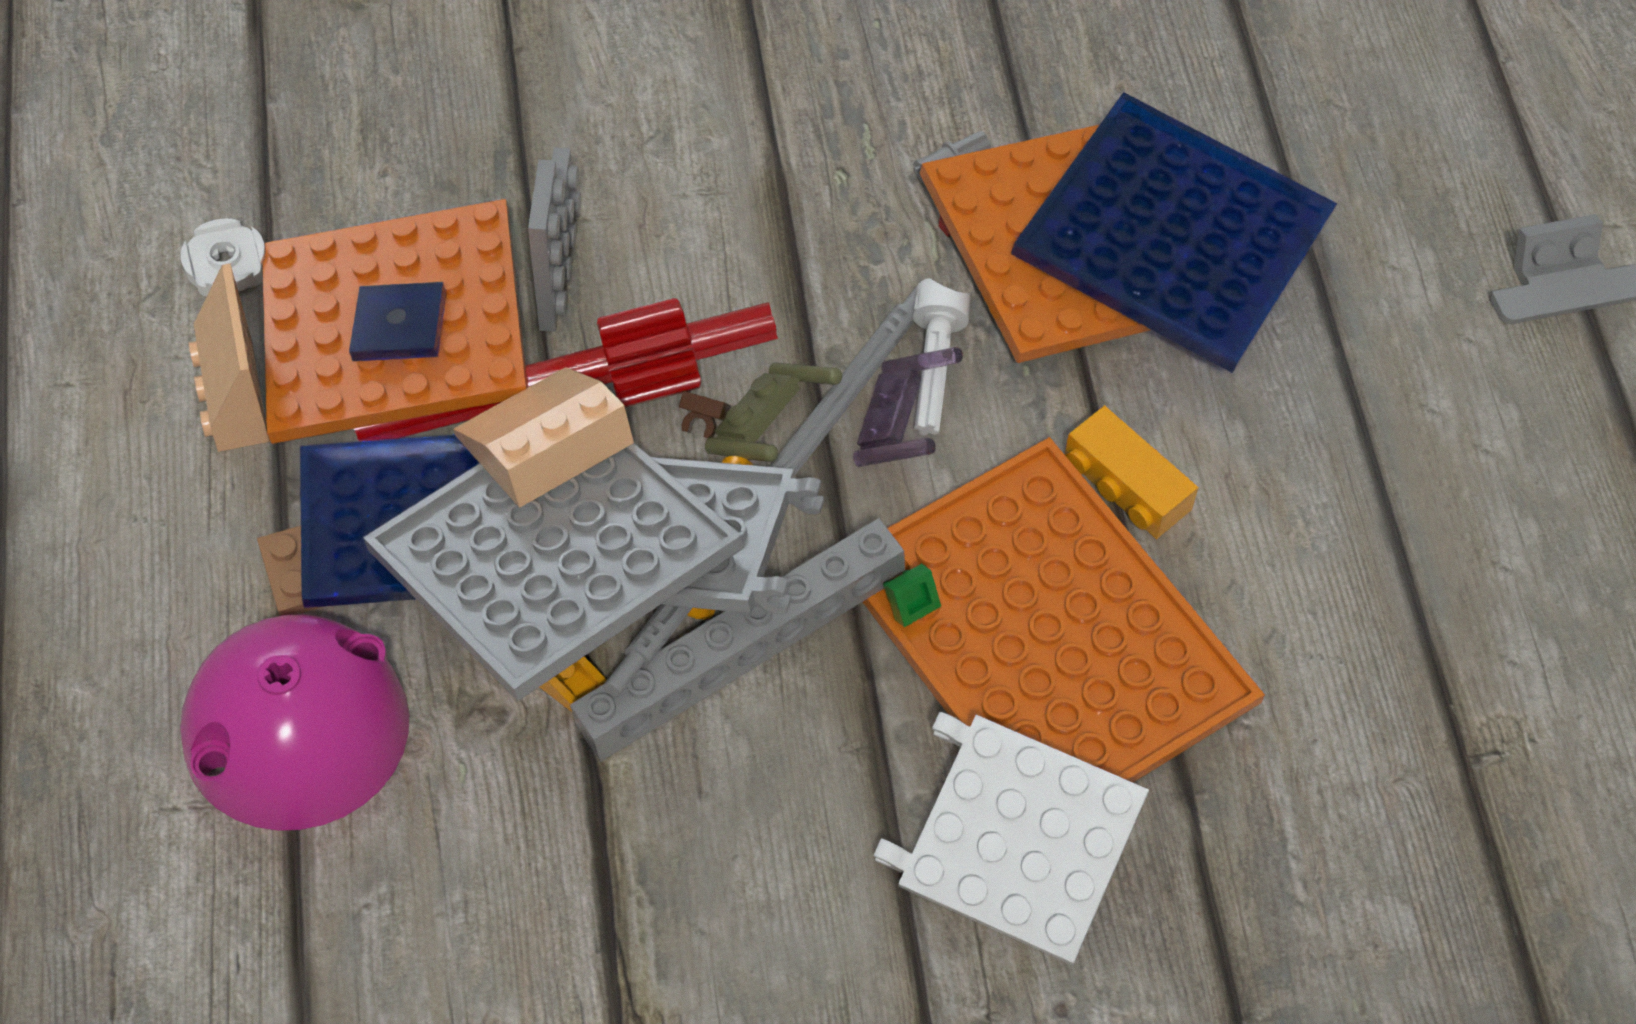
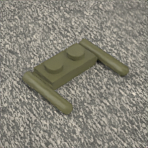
M772 363L769 367V373H763L762 376L755 379L751 384V389L737 405L727 412L726 418L715 430L718 436L716 438L710 437L706 440L705 451L712 455L739 456L744 459L764 462L775 461L778 457V449L774 445L755 442L799 391L798 382L837 385L842 380L841 370L833 367Z

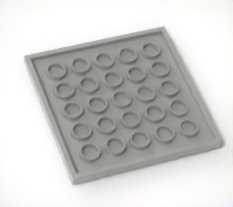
M635 443L520 508L485 468L478 464L363 537L368 551L517 701L744 548L742 536Z

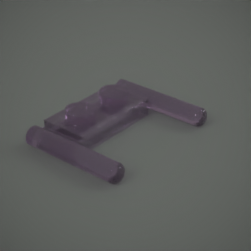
M950 347L883 362V374L878 376L857 442L861 448L853 454V460L857 467L926 456L935 452L936 444L932 438L927 437L902 442L922 379L918 374L919 371L960 363L963 359V352L959 347Z

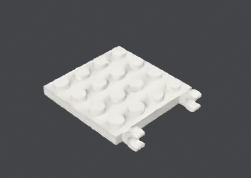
M939 712L932 727V730H935L933 735L960 746L958 755L913 853L911 854L898 845L881 838L873 855L876 857L875 861L903 873L898 883L900 888L1070 965H1074L1148 796L1149 789L981 716L975 715L969 727L960 720L946 713Z

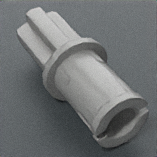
M983 131L974 133L954 144L947 141L942 144L941 149L913 162L915 174L921 183L924 184L919 174L922 163L990 149L991 144Z

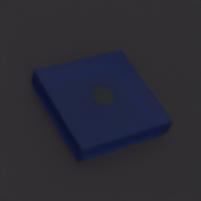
M444 282L360 286L349 348L352 361L438 357L447 292Z

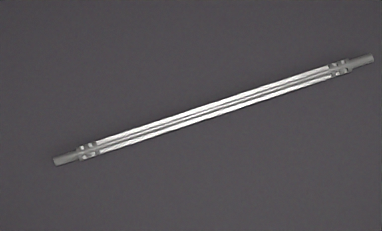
M916 287L903 304H897L843 372L841 382L831 387L769 467L794 469L795 475L913 325L912 315ZM660 605L625 649L626 657L604 683V690L611 696L618 697L638 670L650 664L692 608Z

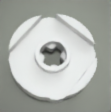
M225 218L206 222L193 231L195 236L188 244L185 241L181 248V262L185 275L203 296L207 297L221 266L231 263L238 292L247 288H254L263 280L262 263L266 253L263 238L256 229L252 227V230L247 227H243L238 220ZM228 252L229 256H233L227 261H216L220 258L219 253Z

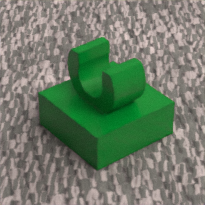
M922 563L911 570L903 571V574L897 578L883 583L895 621L903 627L912 624L941 607L932 572Z

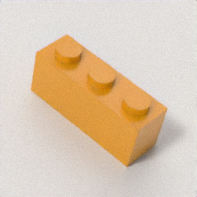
M1105 405L1068 434L1065 456L1081 475L1086 476L1097 486L1100 494L1106 500L1115 502L1129 515L1130 520L1136 527L1146 530L1156 540L1192 511L1199 487Z

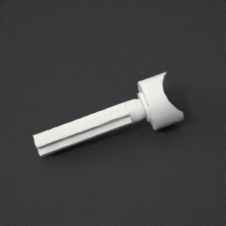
M931 278L918 283L912 315L914 322L926 329L914 429H918V434L924 436L928 433L933 435L939 433L951 333L966 328L969 323L972 298L971 293L954 291L933 281Z

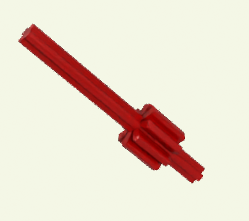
M672 298L599 317L597 319V326L602 341L601 346L526 365L527 384L530 387L566 367L599 380L604 385L613 383L616 397L627 408L680 394L683 391L688 392L699 389L701 387V378L697 360L777 340V329L769 302L686 323L680 301L677 298ZM501 402L355 428V433L361 448L468 421Z

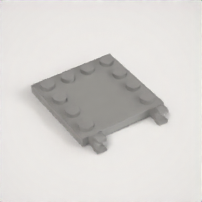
M651 457L742 536L744 545L743 549L660 605L751 613L754 603H757L769 612L776 614L787 613L792 600L791 595L785 594L788 579L779 576L764 577L788 504L796 506L800 511L807 514L821 513L825 501L823 496H818L822 484L821 480L811 477L796 479L795 471L791 468Z

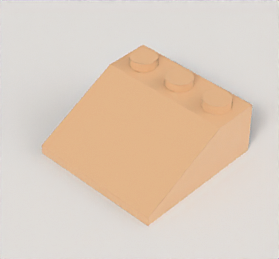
M231 263L221 266L194 322L196 341L189 342L193 366L201 367L202 373L201 376L194 377L199 402L206 401L207 410L200 411L205 437L213 436L218 452L270 442L267 435V423L250 331Z
M566 367L453 429L455 436L519 508L634 443L624 404L601 381Z

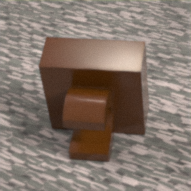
M683 391L679 408L691 412L682 421V431L691 433L693 423L698 419H703L706 423L703 437H714L717 428L714 418L724 421L731 405Z

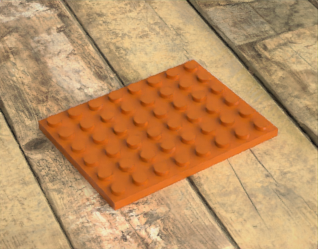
M1050 437L887 528L904 550L905 570H911L921 563L931 570L941 607L912 624L903 627L895 621L885 589L864 600L863 604L947 714L969 727L975 715L981 716L1134 783L1258 706L1264 699L1265 694Z

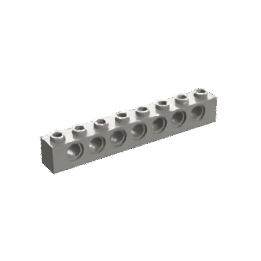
M880 518L874 520L782 576L788 579L785 594L791 595L792 598L787 613H772L757 603H754L751 613L722 612L661 649L647 667L638 670L618 697L608 694L602 685L570 704L577 728L599 761L605 760L884 589V582L897 578L905 571L903 548Z

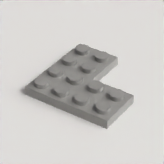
M554 147L552 160L538 159L528 233L539 331L556 332L558 315L565 316L567 309V291L563 290L564 282H570L572 258L568 257L569 248L575 249L576 224L572 223L574 216L580 215L581 192L577 191L579 167L572 165L570 148Z

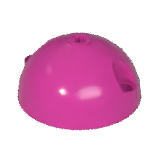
M282 615L266 618L247 625L231 634L217 645L202 662L187 691L182 707L180 724L184 761L192 781L209 803L234 820L253 827L277 831L303 830L328 824L352 813L376 795L393 775L404 754L409 735V709L406 694L394 668L388 661L383 641L372 634H360L341 623L311 615ZM215 768H225V770L217 776H207V774Z

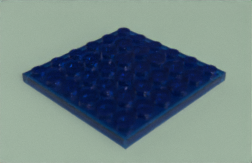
M1123 92L1015 241L1011 254L1233 373L1330 219L1337 203Z

